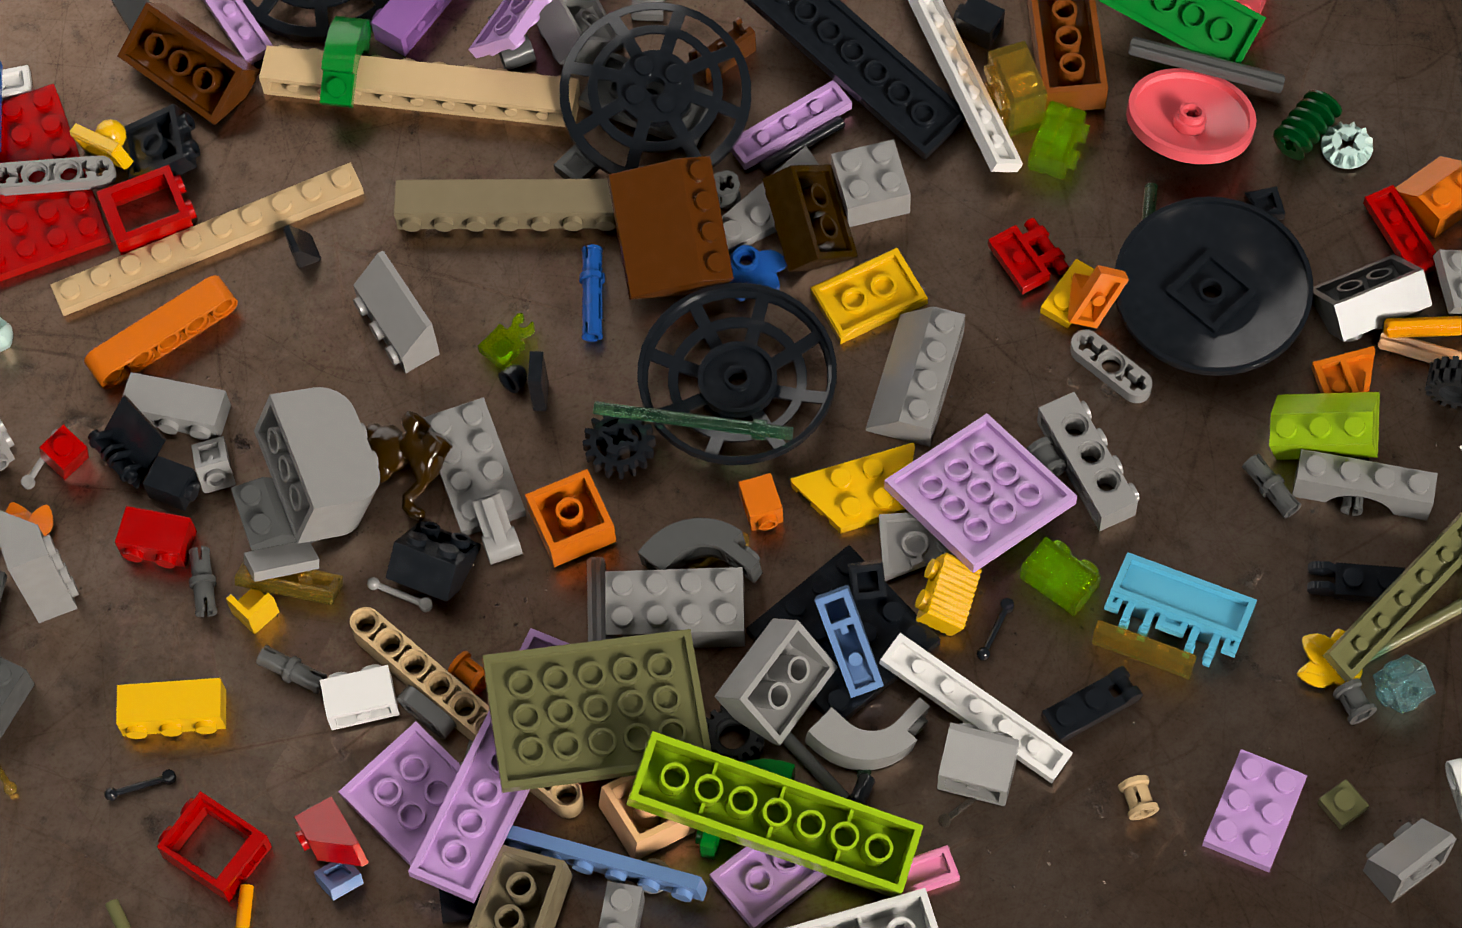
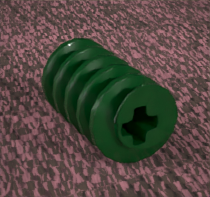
M1309 90L1303 99L1296 104V108L1291 110L1288 117L1274 130L1273 138L1277 147L1289 158L1295 160L1304 159V153L1312 150V144L1318 143L1320 135H1324L1327 132V126L1333 125L1335 118L1342 114L1340 104L1323 91Z

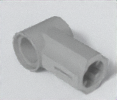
M500 493L489 494L472 501L473 509L483 534L481 536L482 543L490 565L523 554L515 528L510 525Z

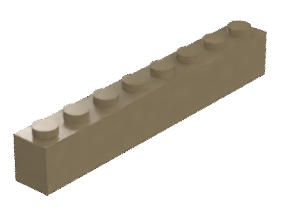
M608 179L396 180L394 217L397 229H404L409 232H416L420 229H436L442 232L451 231L452 229H469L476 232L483 231L484 229H501L503 231H515L517 229H534L536 231H546L549 229H566L569 231L599 229L610 231L616 228Z

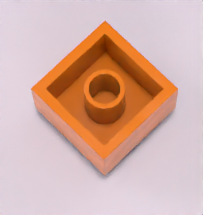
M588 469L525 494L528 512L554 567L617 542L614 524Z

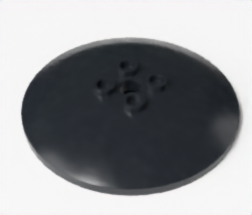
M1196 197L1174 202L1158 209L1142 220L1131 231L1124 241L1116 260L1115 269L1125 271L1129 278V281L1115 300L1118 313L1128 332L1137 343L1155 358L1190 373L1214 376L1233 375L1259 368L1271 362L1286 351L1297 339L1307 322L1312 306V270L1304 249L1296 237L1286 226L1269 213L1235 199ZM1207 287H1214L1219 290L1221 295L1217 298H1209L1204 295L1203 290Z

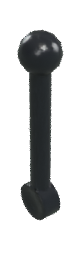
M1005 598L1001 601V611L984 646L977 650L976 654L980 660L984 661L990 657L989 649L1007 613L1012 612L1014 609L1012 599Z
M168 769L159 777L118 789L109 787L106 789L104 796L107 800L114 801L119 795L163 782L171 785L176 781V775L173 770Z

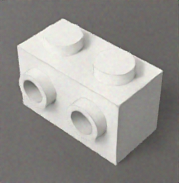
M372 664L364 667L362 671L349 674L346 672H336L329 675L328 678L320 680L326 717L331 730L400 715L393 679L388 665Z

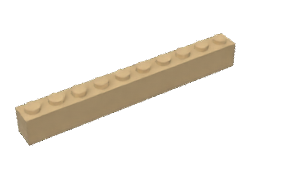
M267 45L259 76L264 94L320 100L323 77L321 65L324 51L317 48L306 50L292 48L287 45ZM361 55L354 104L565 127L560 108L561 75L548 76L537 72H511L503 68L495 70L483 69L473 65L455 66L447 65L443 62H418L410 58L399 60L385 58L380 55ZM570 77L569 101L572 115L576 122L579 107L578 99L581 94L579 80Z

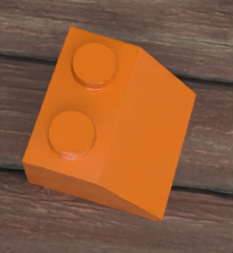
M1439 156L1395 187L1416 221L1433 238L1462 219L1461 160Z

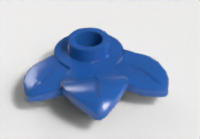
M742 245L734 250L730 257L734 279L730 283L758 284L780 291V283L776 273L785 269L787 264L779 252L771 249L758 251L750 245ZM744 260H749L752 262V264L742 265L741 262ZM736 298V299L739 300V301H744V300L747 299V298Z

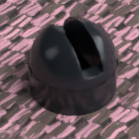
M510 364L498 374V377L507 390L517 393L527 382V371L519 364Z

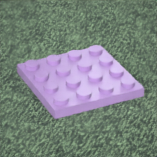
M987 413L884 480V489L972 573L1074 506L1077 501V495Z

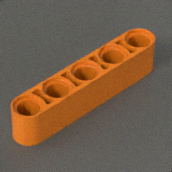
M210 276L95 347L86 355L84 363L102 388H113L128 379L131 372L137 373L228 316L237 307L238 300L219 276Z

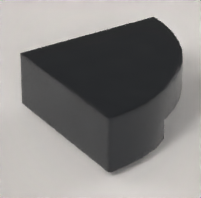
M1277 186L1245 192L1244 199L1246 203L1262 209L1277 220L1285 218L1286 213Z

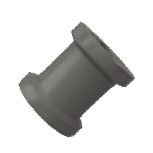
M725 170L717 172L714 178L720 209L722 211H729L741 201L740 182L737 174Z
M1045 436L1034 441L1027 447V450L1056 477L1061 475L1067 469V462L1058 456L1053 448L1054 441L1052 438Z
M1359 678L1345 682L1333 691L1335 700H1340L1348 713L1347 720L1351 725L1363 722L1377 711L1376 705L1369 702L1361 689L1362 682Z

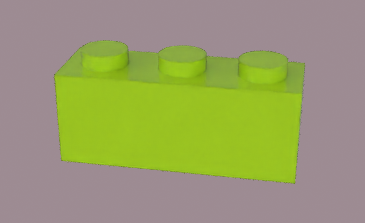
M1354 392L1277 395L1270 417L1269 446L1276 460L1299 459L1301 449L1349 458H1378L1380 393Z

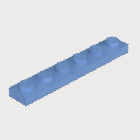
M512 825L504 841L506 846L564 860L567 864L572 865V868L577 872L586 875H592L593 871L605 874V878L615 883L624 884L626 880L638 883V886H642L643 890L651 893H658L659 889L671 892L672 897L684 902H691L692 899L704 901L708 889L702 877L514 825Z

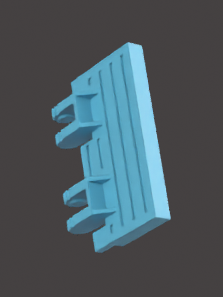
M1127 552L1105 603L1104 610L1118 614L1122 603L1126 605L1116 633L1124 635L1127 632L1132 616L1143 620L1136 634V641L1141 643L1145 642L1155 616L1159 617L1155 629L1183 639L1187 628L1192 629L1181 658L1189 660L1194 653L1195 644L1198 640L1209 645L1202 657V665L1209 668L1220 640L1225 641L1220 653L1235 658L1257 599Z

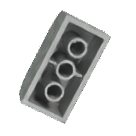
M313 387L270 394L256 424L254 433L297 544L349 534L360 524L380 482L378 457L375 451H372L370 448L365 425L360 423L352 403L341 393L329 388Z

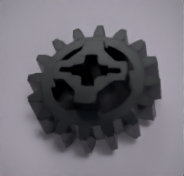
M619 407L615 408L614 415H609L606 410L602 411L603 419L600 421L593 417L591 419L593 429L585 428L584 430L586 440L582 442L584 451H587L585 453L587 462H593L595 472L604 468L606 478H610L613 472H617L619 479H623L624 472L629 471L633 477L636 476V467L639 466L646 469V458L654 457V449L652 447L656 446L655 436L652 435V425H645V417L642 414L634 418L633 409L630 408L625 415L621 414ZM632 430L638 433L641 441L638 440V436L632 435ZM597 446H600V449L607 453L606 457L599 452Z

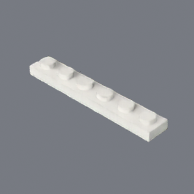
M901 633L880 659V665L962 722L972 724L982 731L990 733L1004 732L1011 735L1014 739H1018L1017 760L1050 783H1053L1073 754L1072 751Z

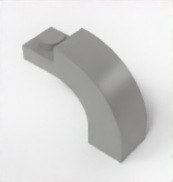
M919 697L894 724L877 731L862 730L851 725L831 707L808 731L805 743L824 759L844 768L853 770L884 768L902 760L913 751L917 742L914 736L928 723L925 717L930 706Z

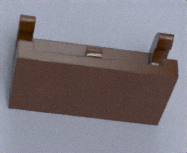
M739 17L733 21V29L728 33L740 48L745 59L756 51V34L750 26L744 30L742 19ZM721 37L707 46L710 52L727 47ZM695 49L691 50L688 53L689 60H687V63L701 57L700 53ZM735 58L718 64L721 75L737 64ZM709 68L696 73L707 85L713 81Z

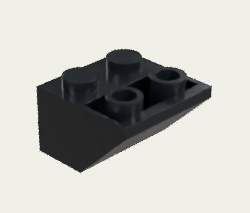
M420 521L394 542L386 578L447 602L460 591L480 551L481 544L472 541L466 534L451 533L441 529L437 523Z

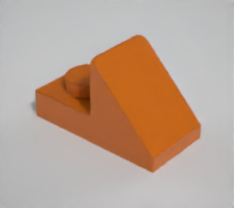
M1097 265L1091 276L1074 273L1068 310L1069 323L1097 329L1129 281L1126 272Z

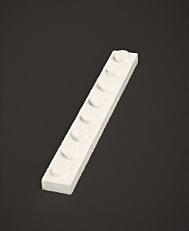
M908 0L990 171L1018 172L1023 162L943 0Z

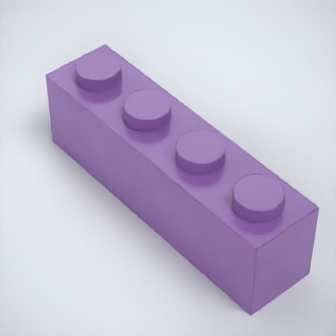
M389 0L383 8L375 12L372 18L371 25L375 40L405 57L452 0Z

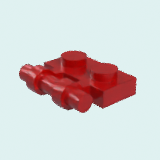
M1030 218L1024 223V227L1028 231L1022 234L1017 225H1014L988 239V247L1022 295L1050 280L1051 273L1047 269L1048 267H1054L1059 275L1065 274L1069 269L1068 264L1064 260L1065 254L1059 247L1053 245L1048 238L1049 232L1045 226L1039 225L1035 218ZM1038 245L1044 254L1038 256L1031 246Z

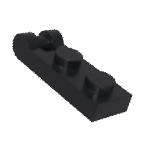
M1120 666L1104 678L1043 710L1041 717L1056 740L1061 744L1136 703L1143 697V693L1138 686L1132 685L1129 680L1130 674L1125 666ZM1117 686L1122 694L1114 698L1109 690Z

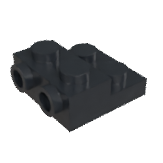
M174 103L124 126L126 140L123 149L134 161L127 170L129 179L166 165L170 166L173 176L181 175L197 168L196 157L200 156V149L196 141L191 137V131L195 129V122L188 112H184Z

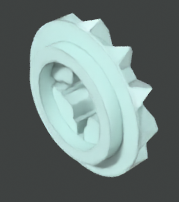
M1340 121L1336 126L1328 127L1327 132L1322 137L1321 150L1326 160L1332 165L1343 169H1354L1364 165L1370 159L1373 152V137L1367 134L1366 127L1361 129L1355 125V122L1343 124ZM1342 139L1346 142L1355 139L1353 148L1347 146L1340 150Z

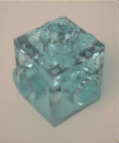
M1407 654L1397 660L1388 662L1383 669L1372 675L1377 686L1375 693L1378 700L1383 706H1389L1401 714L1414 710L1418 707L1419 703L1436 693L1425 664Z

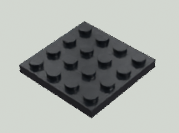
M850 545L845 547L746 627V633L755 642L773 618L799 620L837 665V669L812 703L823 715L832 707L846 721L899 679L898 676L880 665L879 662L900 633L929 653L940 645L941 640L926 624L916 621L917 614L886 582L887 597L854 600L884 686L851 698L815 602L816 596L845 585H849L851 591L847 564L865 562V560Z

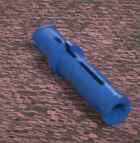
M595 244L582 247L583 267L582 272L579 274V282L583 288L582 339L588 342H596L597 339L602 340L603 338L602 285L605 283V273H602L603 248Z

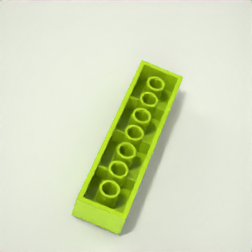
M652 731L648 738L626 805L889 897L898 896L903 893L924 826Z

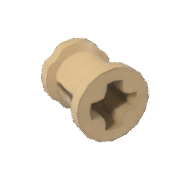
M1147 775L1133 776L1118 784L1119 791L1124 793L1130 809L1128 817L1130 820H1141L1159 811L1158 803L1153 802L1147 786L1150 782ZM1136 793H1139L1141 802H1138Z

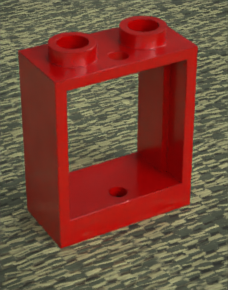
M169 165L96 192L121 255L194 226L192 219L197 218L191 200L184 201L181 194L187 192L180 174L173 176ZM169 187L179 212L126 232L116 207Z
M200 791L195 798H190L184 804L180 812L181 816L175 824L168 826L162 832L157 848L165 860L227 902H230L239 891L240 885L246 882L272 848V845L267 835ZM207 814L246 839L217 878H214L178 853Z

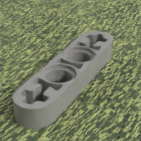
M101 155L0 163V181L4 179L5 175L10 177L6 179V183L0 182V195L9 196L102 189L109 187L115 182L117 173L111 159ZM85 168H87V171H88V172H86V175H87L86 178H85L84 171H83V169H85ZM100 168L106 169L105 171H103L102 176L96 175L97 173H99ZM66 169L77 170V175L71 180L60 178ZM42 171L45 173V177L40 182L34 183L29 181V176L33 172ZM20 173H21V178H22V180H23L22 183H19V181H18V180L20 179V176H19Z

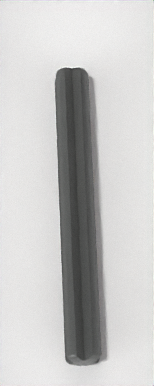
M1136 36L1131 39L1128 53L1136 57L1276 93H1281L1285 83V76L1283 74Z

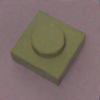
M1347 779L1319 798L1317 803L1339 830L1346 827L1369 808L1367 802Z

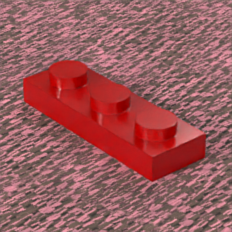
M1391 185L1365 196L1364 206L1395 255L1424 269L1425 275L1435 271L1436 266L1433 255L1436 253V250L1395 186Z

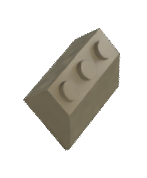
M502 845L484 883L469 928H555L573 877L566 861Z

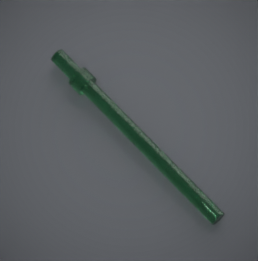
M595 401L593 407V414L746 434L751 435V439L766 440V437L792 441L794 427L768 424V420L754 419L751 422Z

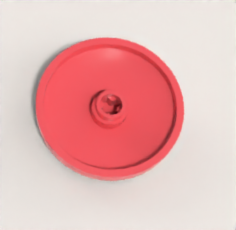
M1183 68L1164 69L1143 77L1133 87L1126 109L1129 126L1143 144L1162 156L1190 164H1215L1237 157L1251 143L1256 128L1254 107L1239 88L1225 79Z

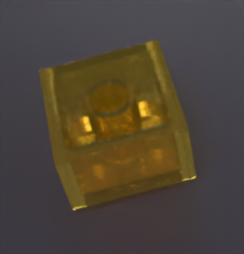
M1021 41L988 51V64L984 66L986 76L984 85L1009 136L1044 127L1047 91L1026 42Z

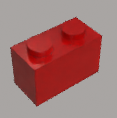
M126 506L115 544L121 556L131 562L139 563L142 560L155 562L164 568L171 569L175 566L186 568L189 559L188 551L193 546L197 531L190 517Z

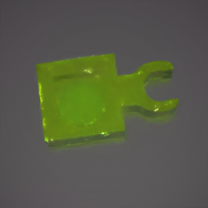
M518 313L513 318L512 324L508 329L499 324L478 345L479 352L503 370L525 349L524 342L521 339L527 338L534 333V322L532 321L527 327H519V324L524 321L523 313Z

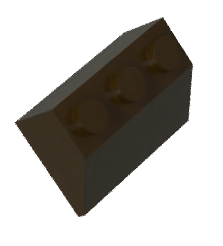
M831 164L790 165L762 179L765 195L770 205L774 226L780 239L783 257L789 272L813 270L858 257Z

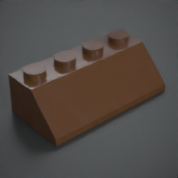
M146 2L117 55L212 124H217L246 98L260 73L258 68L163 3Z

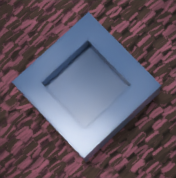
M331 862L314 871L317 883L333 901L364 884L361 873L354 865Z

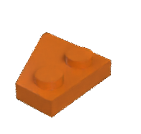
M1374 346L1312 362L1311 369L1320 393L1369 392L1375 356Z

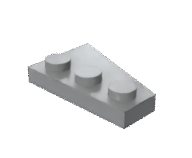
M910 512L879 514L881 557L885 581L925 567L932 559H936L945 552L954 556Z

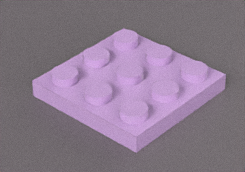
M415 721L338 792L411 866L461 765Z

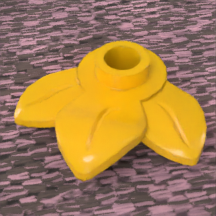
M1336 629L1331 639L1318 633L1305 635L1302 638L1304 651L1310 660L1297 672V676L1302 681L1318 688H1325L1334 683L1340 686L1345 683L1342 677L1323 657L1329 648L1345 633L1344 630ZM1363 669L1353 679H1360Z

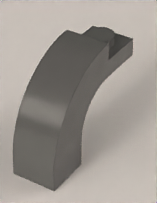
M691 518L668 525L654 534L638 551L642 565L649 570L682 569L687 563L695 559L713 557L725 561L732 567H743V575L753 583L763 574L759 562L760 557L753 549L746 546L742 531L729 523L711 518Z

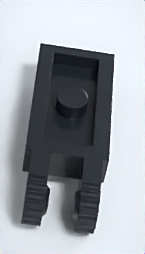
M1312 561L1308 564V573L1316 576L1334 577V583L1330 581H1311L1307 583V592L1312 595L1334 597V599L1375 602L1405 571V567L1339 562L1334 564L1330 561Z

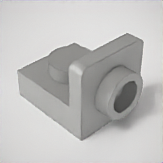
M224 436L191 445L195 470L204 493L217 491L236 484Z

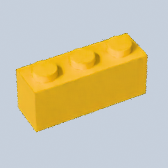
M221 678L117 685L116 724L123 736L132 739H142L147 737V734L160 733L164 736L173 737L188 731L212 734L217 729H226V688Z

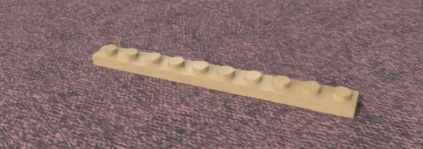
M350 162L50 285L63 316H66L364 194L363 187Z

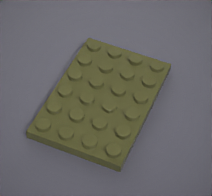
M691 629L482 655L502 793L635 776L652 731L711 751Z

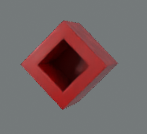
M64 424L39 447L41 459L64 480L89 458L88 447Z

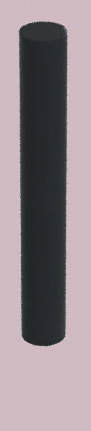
M840 116L835 117L758 162L760 170L765 174L791 159L805 146L810 148L844 128L845 123Z

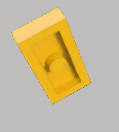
M1075 259L1042 304L1040 313L1068 329L1072 324L1068 321L1072 277L1074 273L1091 276L1094 268Z

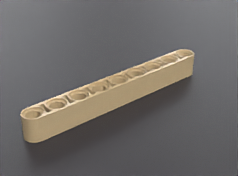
M361 607L355 610L349 622L356 643L382 666L388 665L390 672L406 686H413L445 711L456 723V729L468 739L474 741L489 712V706L375 609ZM365 624L375 625L370 631L364 632L359 630ZM395 644L399 646L394 652L384 651L389 645ZM416 665L424 667L421 672L416 674L408 672L411 667ZM440 686L449 688L446 693L441 695L433 693ZM470 707L474 709L468 716L458 715V712L463 708ZM579 783L530 789L532 794L562 818H575L584 808L583 793ZM572 793L576 795L572 802L562 803L559 801L563 794Z

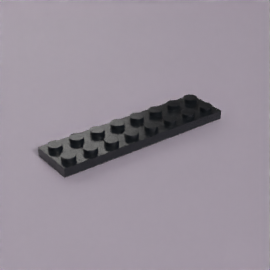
M744 0L924 160L966 121L958 103L842 1Z

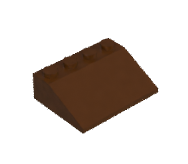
M710 156L678 158L607 176L629 300L689 295L709 286L730 283L734 279Z

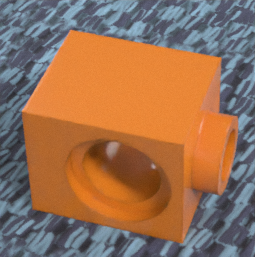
M771 473L738 482L739 496L751 531L757 529L762 531L770 530L776 527L778 523L783 522V507Z

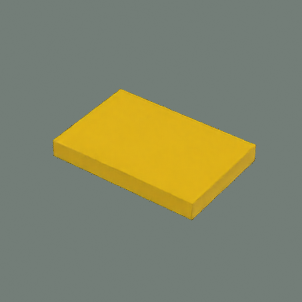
M898 248L892 249L810 287L814 300L840 344L900 317L903 313L911 312L928 304V297Z

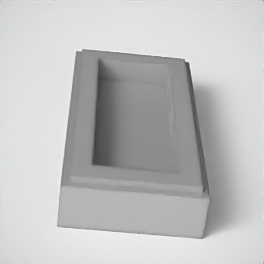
M294 542L244 552V564L254 582L319 569L320 559L310 542L299 544Z

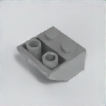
M950 722L938 774L937 789L1005 806L1015 772L1019 740L1004 732L990 733L979 730L976 726L969 723L955 724Z

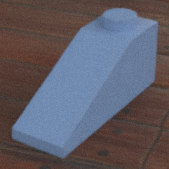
M849 585L816 596L817 608L851 698L883 687L884 684Z

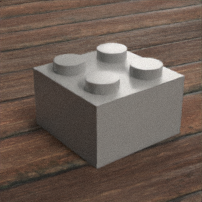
M894 139L831 154V165L849 227L910 213L911 193Z

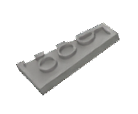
M805 146L775 172L790 165L819 164L808 147ZM763 182L722 216L729 256L738 247L751 245L777 232L770 205L765 195Z

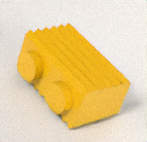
M947 552L936 559H932L924 573V577L928 578L926 588L921 590L915 602V608L919 609L916 621L926 624L929 628H934L941 633H946L947 636H953L962 631L966 626L965 623L982 569L980 568L972 573L957 557Z

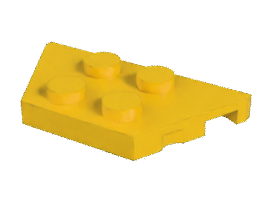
M909 443L790 478V484L795 492L799 491L811 502L812 508L820 515L826 516L829 523L840 534L879 522V514L905 513L906 509L884 489V480L913 462L915 445L914 443Z

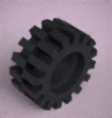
M1443 356L1442 360L1437 358L1434 360V363L1431 362L1425 391L1426 395L1431 396V400L1434 402L1440 400V405L1450 404L1451 408L1455 409L1457 406L1462 408V360H1459V356H1453V359Z
M722 705L720 706L721 711L717 712L714 709L710 712V719L706 717L712 752L740 762L760 759L759 753H763L764 737L736 721ZM728 727H738L745 732L747 738L741 747L729 749L724 747L719 740L721 732Z

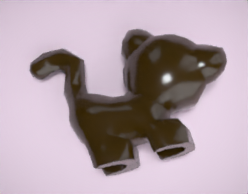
M407 411L401 418V424L405 432H402L395 425L367 424L365 426L367 440L371 450L375 451L378 457L379 483L390 479L394 472L403 469L409 461L416 481L402 495V509L411 519L423 520L425 518V511L414 504V500L439 475L444 460L453 445L441 434L429 431L431 425L423 417L411 411Z

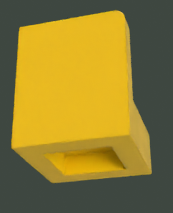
M255 585L239 600L232 594L225 598L231 613L254 635L279 613L274 597L270 593L264 595Z

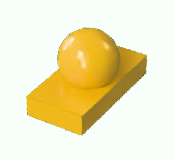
M107 119L97 125L95 132L77 123L69 131L70 135L84 151L94 156H106L117 167L128 170L134 162L122 148L126 140V130L124 125L117 120Z

